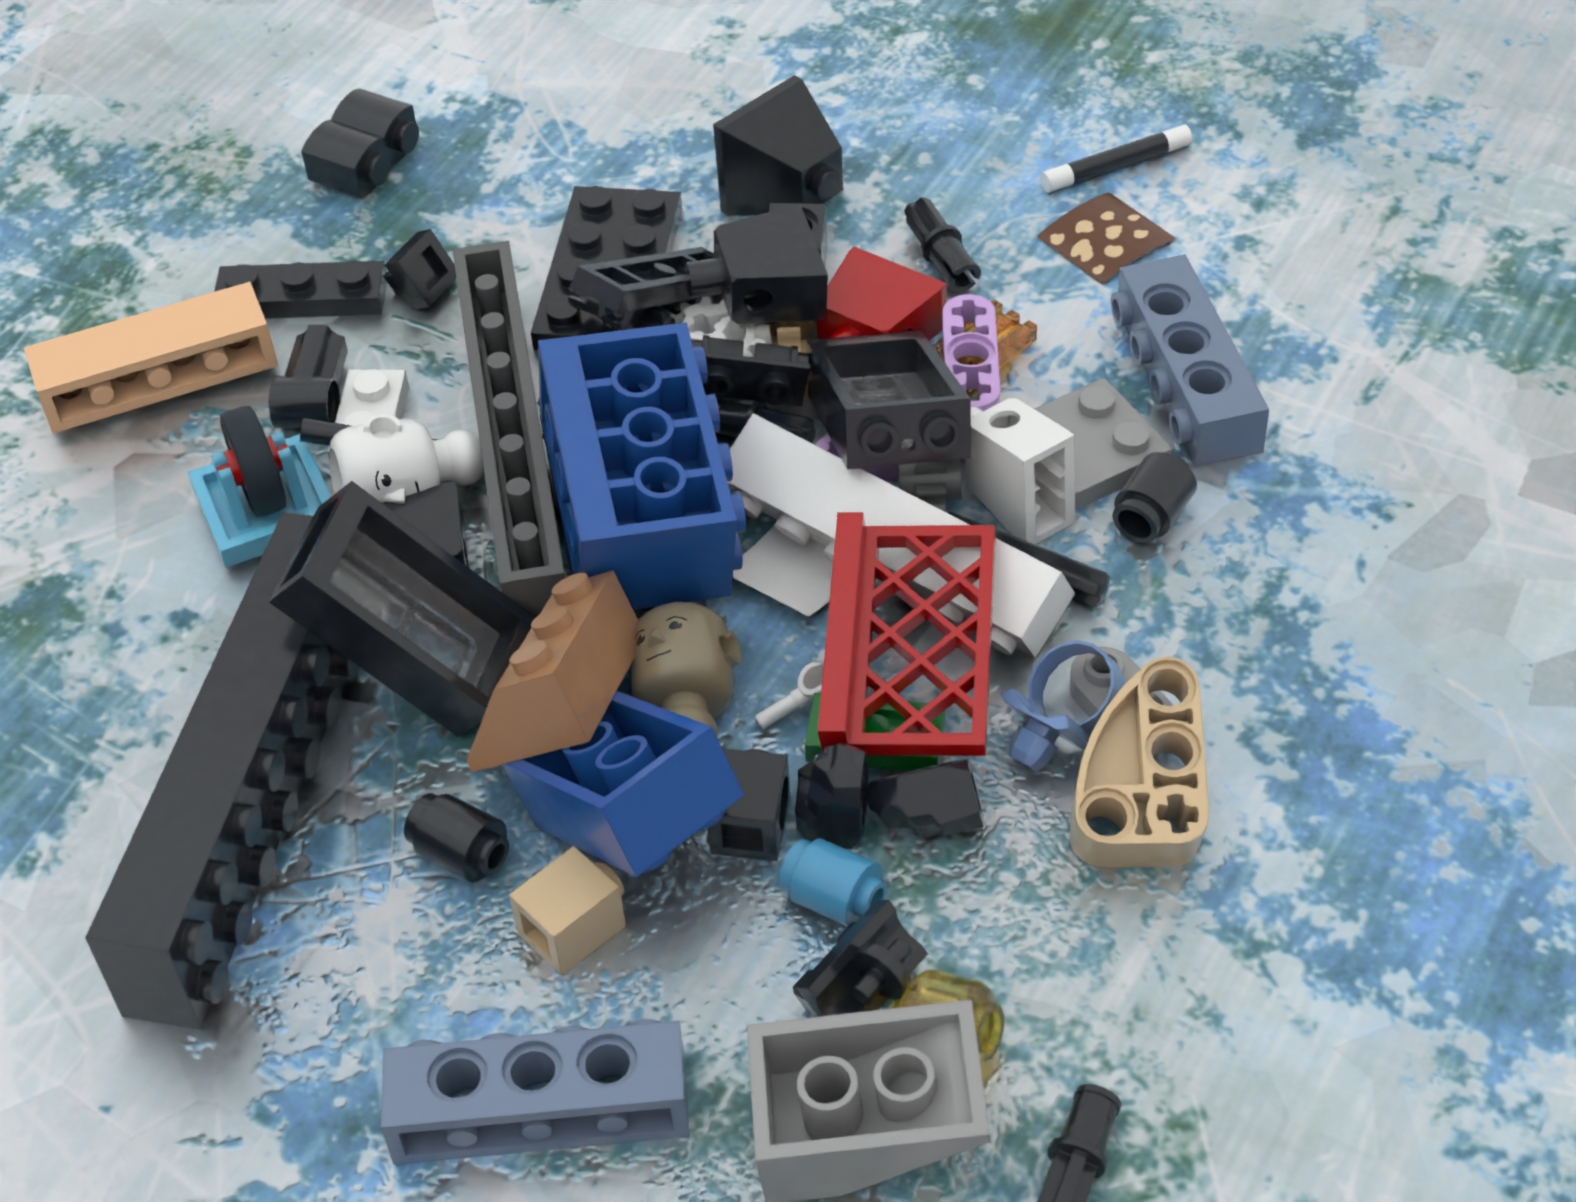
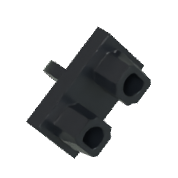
M876 900L857 922H851L837 938L838 943L813 970H807L793 986V994L811 1017L879 1010L888 999L897 1000L904 996L912 985L910 974L928 953L903 928L898 919L897 911L890 900Z

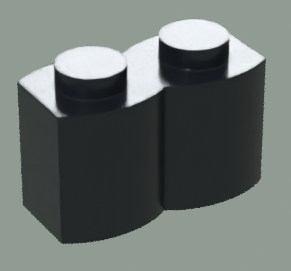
M361 88L351 91L339 103L331 120L321 123L310 134L302 148L301 153L308 180L360 198L368 196L377 186L382 185L386 181L391 165L398 163L406 154L411 153L417 145L419 127L416 124L413 105Z

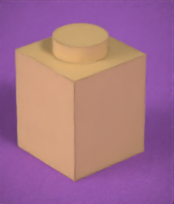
M575 846L571 847L509 894L518 935L561 976L626 927L621 899L625 891L619 877L605 862L598 861L594 864Z

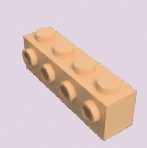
M251 282L24 347L34 385L52 434L278 366L269 329Z

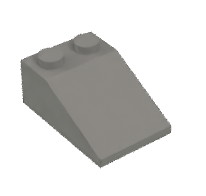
M972 999L747 1025L755 1161L765 1202H792L843 1196L990 1142Z

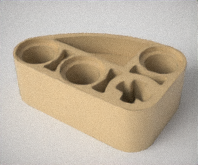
M1168 656L1155 658L1142 667L1123 685L1111 700L1090 735L1081 760L1071 806L1070 842L1073 851L1079 859L1091 866L1102 868L1173 867L1187 863L1194 858L1199 850L1209 821L1200 684L1197 673L1188 663L1179 658ZM1160 690L1167 691L1175 695L1180 703L1173 706L1161 705L1154 701L1149 694ZM1160 753L1173 754L1181 759L1185 767L1177 770L1165 769L1158 765L1153 756ZM1095 817H1106L1114 821L1121 831L1111 836L1099 835L1092 831L1087 821ZM1164 819H1173V820H1175V825H1176V827H1177V830L1184 831V832H1183V833H1174V832H1172V827H1171L1170 822H1169V821H1165Z

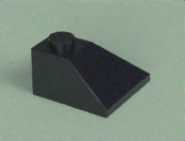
M798 76L790 77L713 124L720 211L727 216H756L769 212L770 203L822 204L843 190L842 147L805 83Z

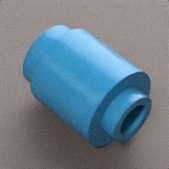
M821 838L812 842L806 839L796 841L787 852L779 872V886L782 890L790 893L792 902L847 927L851 922H857L876 900H886L888 891L887 883L883 881V869L879 863Z

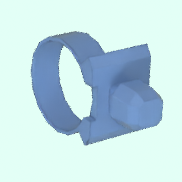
M1080 640L1061 643L1047 651L1032 671L1028 682L1029 699L1014 688L1001 692L1004 702L1028 720L1025 727L1018 726L1010 744L1009 756L1023 766L1037 772L1047 765L1058 749L1054 745L1058 736L1085 750L1090 735L1105 708L1125 684V678L1118 664L1095 644ZM1090 653L1103 656L1110 668L1111 686L1105 702L1097 712L1080 723L1074 722L1067 715L1048 717L1044 710L1043 692L1049 676L1058 665L1075 655Z

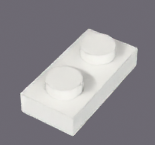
M349 369L335 423L352 426L364 425L366 419L378 414L392 415L402 419L409 390L406 370Z

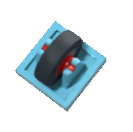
M241 406L220 415V425L228 450L211 455L212 464L187 472L225 568L263 555L283 512L314 516L317 508L332 497L307 443L300 442V434L285 439L283 433L279 432L266 437L255 411L250 406Z

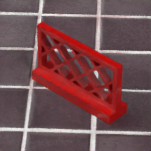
M837 512L818 721V735L822 755L825 747L843 742L867 750L868 755L986 756L996 545L995 525L865 526L863 512ZM955 547H981L980 558L961 573H958L942 559L944 555ZM879 548H908L917 556L895 574L878 561ZM930 567L948 583L924 600L907 584ZM877 578L883 582L878 587H876ZM978 579H979V589L976 588V587L973 585V583H974L975 581H977ZM961 593L978 607V611L956 627L940 614L938 610ZM896 594L913 610L889 627L874 614V609ZM927 620L945 637L921 655L903 638ZM875 632L879 637L872 641V635ZM977 632L976 643H974L970 637ZM892 647L910 664L886 683L870 669V663ZM958 647L975 662V666L953 683L934 665ZM924 675L942 693L917 711L899 693L920 676ZM868 687H871L875 692L868 697ZM974 688V696L972 699L966 693H968L971 689ZM886 703L891 705L906 719L903 724L891 733H865L866 719ZM955 703L972 718V733H942L931 721Z

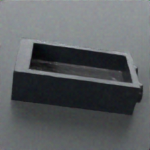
M922 330L806 340L807 353H809L808 364H810L808 397L847 470L971 458L970 397Z
M350 481L317 508L268 601L457 737L482 722L493 690L509 666L510 657L520 648L531 629L532 621L535 619L532 614L353 481Z

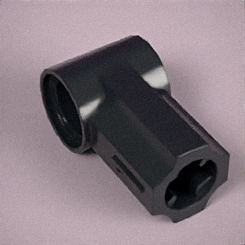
M308 325L307 330L303 334L296 336L285 376H275L270 385L269 414L273 427L277 429H301L303 418L335 423L340 405L338 384L348 353L345 336L336 334L328 325Z

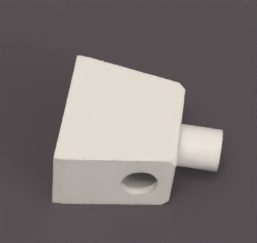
M1008 398L985 411L977 407H970L971 458H965L966 482L975 496L1013 536L1033 544H1037L1075 523L1074 434L1017 398Z

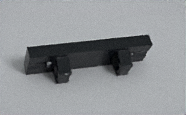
M703 247L580 265L577 267L571 288L585 296L594 297L600 302L598 312L600 320L620 331L637 329L649 307L660 306L678 315L681 313L680 303L686 302L690 305L700 303L702 297L705 296L690 298L685 280V263L713 259L714 253Z

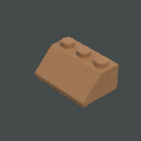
M613 570L588 577L586 573H576L564 578L552 588L551 597L540 615L532 621L531 630L520 648L510 657L509 666L493 690L466 761L472 772L590 742L635 657V635L639 620Z

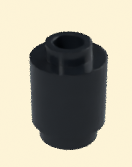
M1161 452L1148 454L1114 500L1115 509L1112 518L1118 530L1129 539L1139 543H1149L1156 537L1165 535L1197 490V481L1189 465L1182 458L1173 454Z
M428 793L423 795L413 805L405 821L404 837L407 842L413 844V849L417 855L469 882H478L487 875H493L501 868L507 858L509 841L507 839L505 823L451 794L445 793L438 796Z

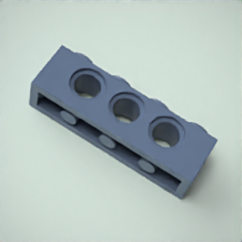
M1186 254L1119 267L1118 292L1111 295L1112 315L1118 327L1124 326L1130 337V348L1135 363L1137 365L1144 364L1149 374L1150 390L1157 405L1164 404L1169 414L1170 430L1177 445L1184 444L1195 467L1263 453L1269 408Z
M641 1019L633 1021L627 1026L596 1029L567 1026L553 1033L521 1036L493 1033L479 1040L447 1043L435 1040H419L404 1047L383 1048L381 1130L393 1165L690 1137L686 1063L680 1021L660 1022L653 1019ZM609 1075L623 1076L620 1080L613 1083L598 1082ZM536 1082L549 1083L538 1090H524L527 1086ZM463 1089H475L473 1092L466 1096L458 1098L451 1097L457 1091Z

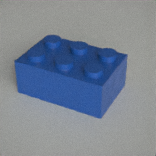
M616 691L590 742L502 764L536 828L635 877L661 866L668 860L674 848L695 832L716 824L723 817L725 810L745 795L711 726Z

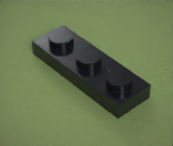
M357 260L327 263L296 262L291 264L220 266L214 292L251 282L264 318L380 315L383 311L387 286L383 275L387 271L384 261Z

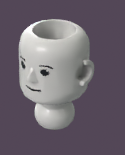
M387 414L371 416L366 419L364 425L341 429L333 436L329 446V465L334 494L350 481H353L381 503L404 504L405 496L440 485L443 482L455 481L456 485L460 486L472 485L478 482L484 474L481 446L474 432L458 429L449 432L443 439L432 440L430 432L420 421L398 419Z

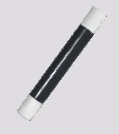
M1184 124L1041 172V185L1045 192L1050 193L1189 146L1193 141L1191 130Z

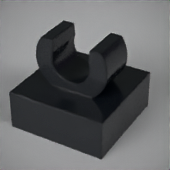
M431 229L416 232L385 264L388 272L383 275L396 295L404 293L415 310L430 307L457 279L455 264Z

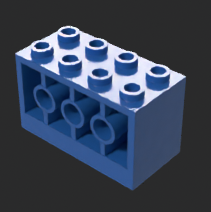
M687 322L538 340L540 422L572 575L586 573L588 577L613 570L633 610L656 607L682 600L697 601L731 596L733 570L742 569L743 566L741 543L737 532H744L746 530L745 509L741 494H730L727 481H732L733 478L731 453L727 443H717L715 432L720 430L718 403L715 394L705 395L703 384L707 383L708 379L705 352L702 346L693 347Z

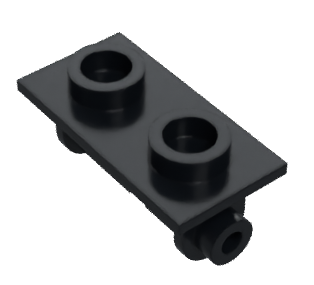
M703 335L702 341L691 339L693 347L702 346L705 352L708 373L707 383L703 384L705 395L715 394L716 398L758 400L771 405H803L810 364H808L809 353L798 352V346L791 345L789 347L756 343L754 357L743 356L744 341L709 337V335Z

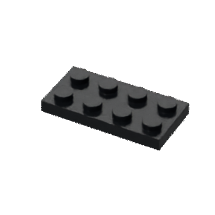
M574 186L531 329L533 350H538V340L614 331L607 327L606 323L597 316L570 306L568 302L569 296L573 295L580 299L583 298L569 292L577 267L580 265L671 252L682 212L681 192L658 191L655 189L638 190L605 188L601 186Z

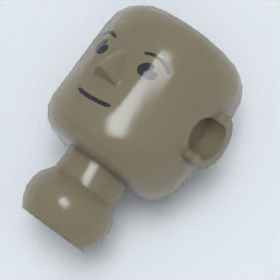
M672 602L656 606L643 614L637 622L635 657L629 667L631 692L628 695L709 725L717 737L718 727L715 720L721 717L733 700L735 687L734 666L740 664L743 658L736 635L732 630H728L724 620L709 607L693 602Z

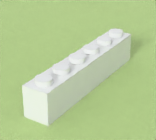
M754 413L730 448L733 478L732 481L727 482L730 494H741L745 514L754 519H757L761 512L777 520L774 526L792 540L806 545L809 538H812L827 546L823 552L832 560L834 556L837 512H863L865 526L969 525L861 468L847 470L841 458ZM997 538L995 545L991 646L1007 655H1012L1015 648L1036 658L1075 595V592L1061 571ZM955 547L944 555L942 559L958 573H961L980 558L981 547ZM879 548L878 561L895 574L917 556L908 548ZM929 567L907 585L919 596L927 599L948 582ZM877 578V583H878L879 585L882 584L883 582H881V581ZM979 579L973 583V585L978 589ZM960 593L938 610V612L958 627L962 619L967 620L978 611V607Z

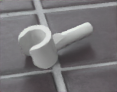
M812 662L806 665L798 677V688L755 715L763 730L796 709H801L812 702L814 693H821L823 663Z

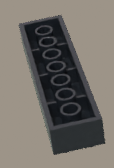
M282 513L85 937L122 1017L202 1029L211 1005L219 1003L225 993L228 981V964L237 944H243L249 935L252 924V907L260 887H267L273 877L276 863L275 851L283 832L291 831L295 824L298 813V796L305 779H311L317 771L320 759V743L327 727H333L338 720L341 709V693L348 677H354L358 672L359 666L268 602L313 518L311 515ZM342 557L330 583L380 618L381 596L379 592L374 591L371 578Z

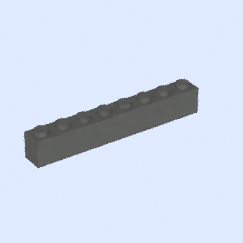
M508 240L452 250L501 591L536 618L540 615L551 597L552 588L565 578L516 277Z

